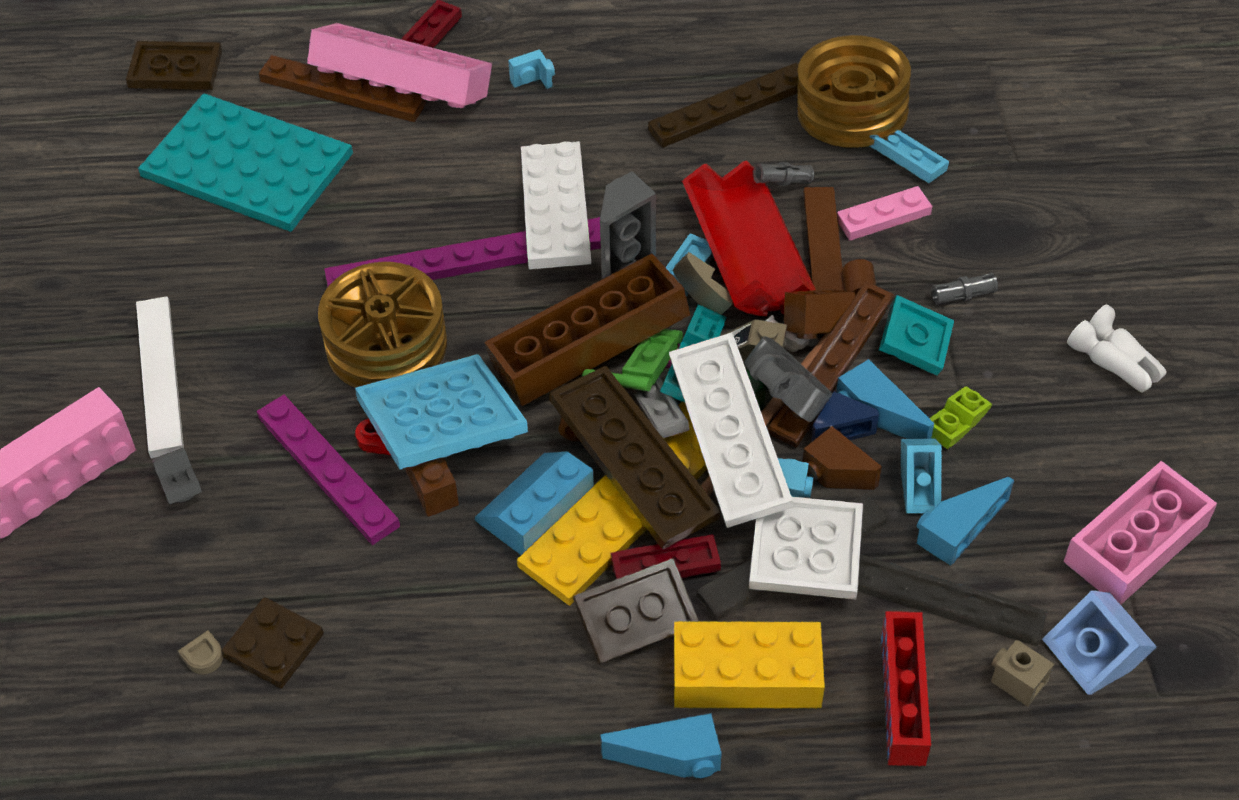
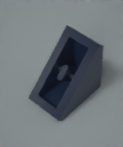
M834 391L832 397L813 424L811 442L831 426L849 440L875 435L879 419L878 410Z

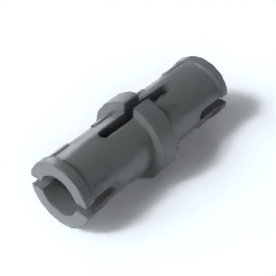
M779 162L776 165L758 163L754 167L753 177L756 183L770 182L777 183L780 186H788L790 183L810 184V181L814 179V169L811 165H791L789 162Z
M992 272L970 278L962 276L957 281L933 285L931 288L932 299L935 301V305L963 300V302L970 301L972 297L997 292L998 282Z

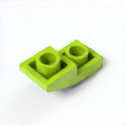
M965 386L947 399L944 409L929 418L934 422L931 438L936 439L942 446L949 449L990 410L992 403L981 397L978 392Z

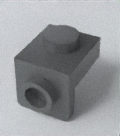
M184 448L169 452L152 460L169 504L186 502L192 499L194 495L202 492Z

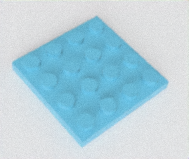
M479 354L355 388L358 402L399 470L414 467L420 463L437 458H445L468 449L479 448L499 440L510 439L516 435L528 432L527 420Z

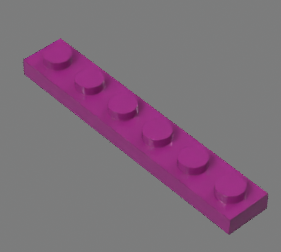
M284 394L257 411L259 420L371 545H374L400 527L399 519Z

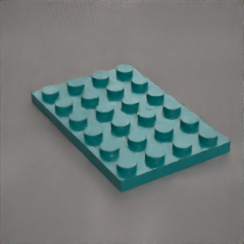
M203 93L140 165L138 170L143 178L292 232L352 156L353 149L352 145Z

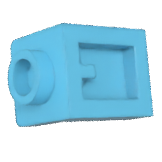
M540 49L509 59L510 81L514 88L541 79L546 89L552 87V76L555 75L554 66L550 59L546 60Z

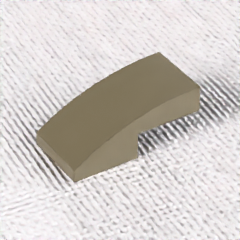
M688 252L674 266L673 273L684 289L699 305L722 315L733 304L729 291L711 279L714 268Z

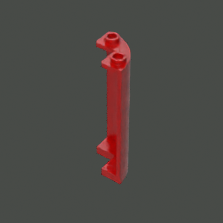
M748 161L742 162L724 177H721L709 165L703 164L683 179L682 182L734 306L741 311L758 316H767V311L777 310L784 314L785 292L816 289L767 184L755 182L753 177L754 167Z

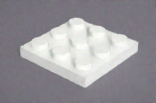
M792 497L794 507L756 519L749 589L856 599L863 503Z

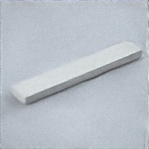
M168 296L136 302L148 452L151 458L184 448L171 309Z

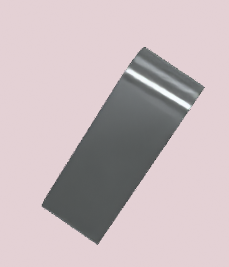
M767 336L761 338L744 361L753 379L765 384L770 389L769 394L772 397L781 399L790 409L806 421L812 422L832 397L831 391L780 344Z

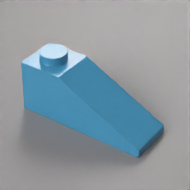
M869 359L838 377L837 393L878 410L879 419L877 427L906 439H931L934 422Z
M1010 477L1000 479L944 500L932 512L927 510L917 523L916 527L919 529L916 543L951 566L1009 500L1014 480Z
M711 713L600 734L601 753L604 759L683 778L690 776L704 778L721 769V750Z

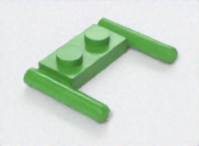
M664 329L640 342L622 368V374H612L623 388L649 392L669 362V352L676 350L677 343L680 344L682 342V331ZM585 369L582 373V377L595 370Z

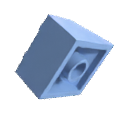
M1091 590L1042 638L1089 695L1131 672L1157 647L1111 593Z

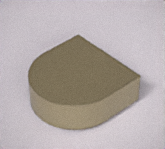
M208 630L178 650L181 659L197 674L212 673L219 668L223 661L221 646Z

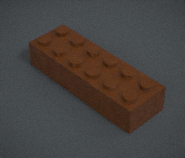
M651 253L484 343L494 370L520 405L524 406L581 375L585 369H592L690 316L684 287Z

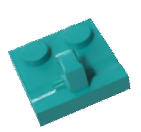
M896 295L890 305L879 350L894 355L898 359L934 375H938L944 367L954 320Z

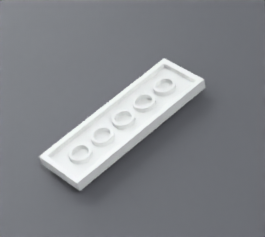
M580 142L521 146L529 269L591 264Z
M731 332L669 352L726 527L728 528L794 507L733 333Z

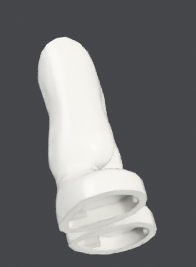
M1106 304L1095 313L1090 322L1084 320L1072 331L1067 344L1077 351L1087 353L1095 364L1115 373L1133 388L1143 393L1151 387L1152 382H1158L1164 377L1167 371L1128 331L1123 328L1113 329L1112 324L1115 318V311Z

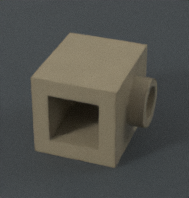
M1016 639L1008 650L1004 647L1001 648L993 659L991 666L995 670L991 682L1028 707L1047 684L1054 663Z

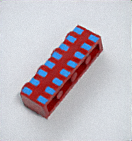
M885 611L881 640L888 765L926 766L931 749L923 615L922 612Z

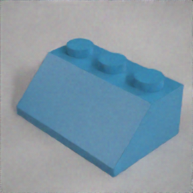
M569 452L543 453L475 516V521L522 555L594 486L593 469Z

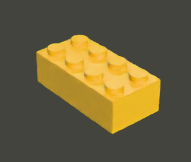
M674 622V708L822 707L825 685L821 622Z

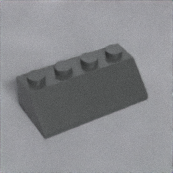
M633 171L620 178H616L606 185L600 216L602 279L651 253L656 256V193Z

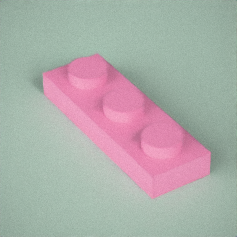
M919 186L838 211L837 220L839 226L849 241L931 215L932 205Z

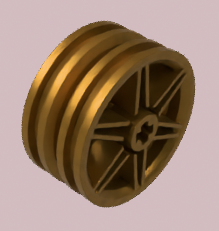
M850 35L835 37L813 46L803 55L798 66V118L802 127L816 139L840 147H866L874 145L875 140L870 138V135H877L886 141L888 136L894 135L897 130H901L904 127L908 118L911 66L908 58L891 43L868 36Z
M397 262L364 264L340 275L328 286L322 295L318 308V319L327 359L333 372L346 384L356 388L441 364L447 348L441 295L433 280L417 268Z

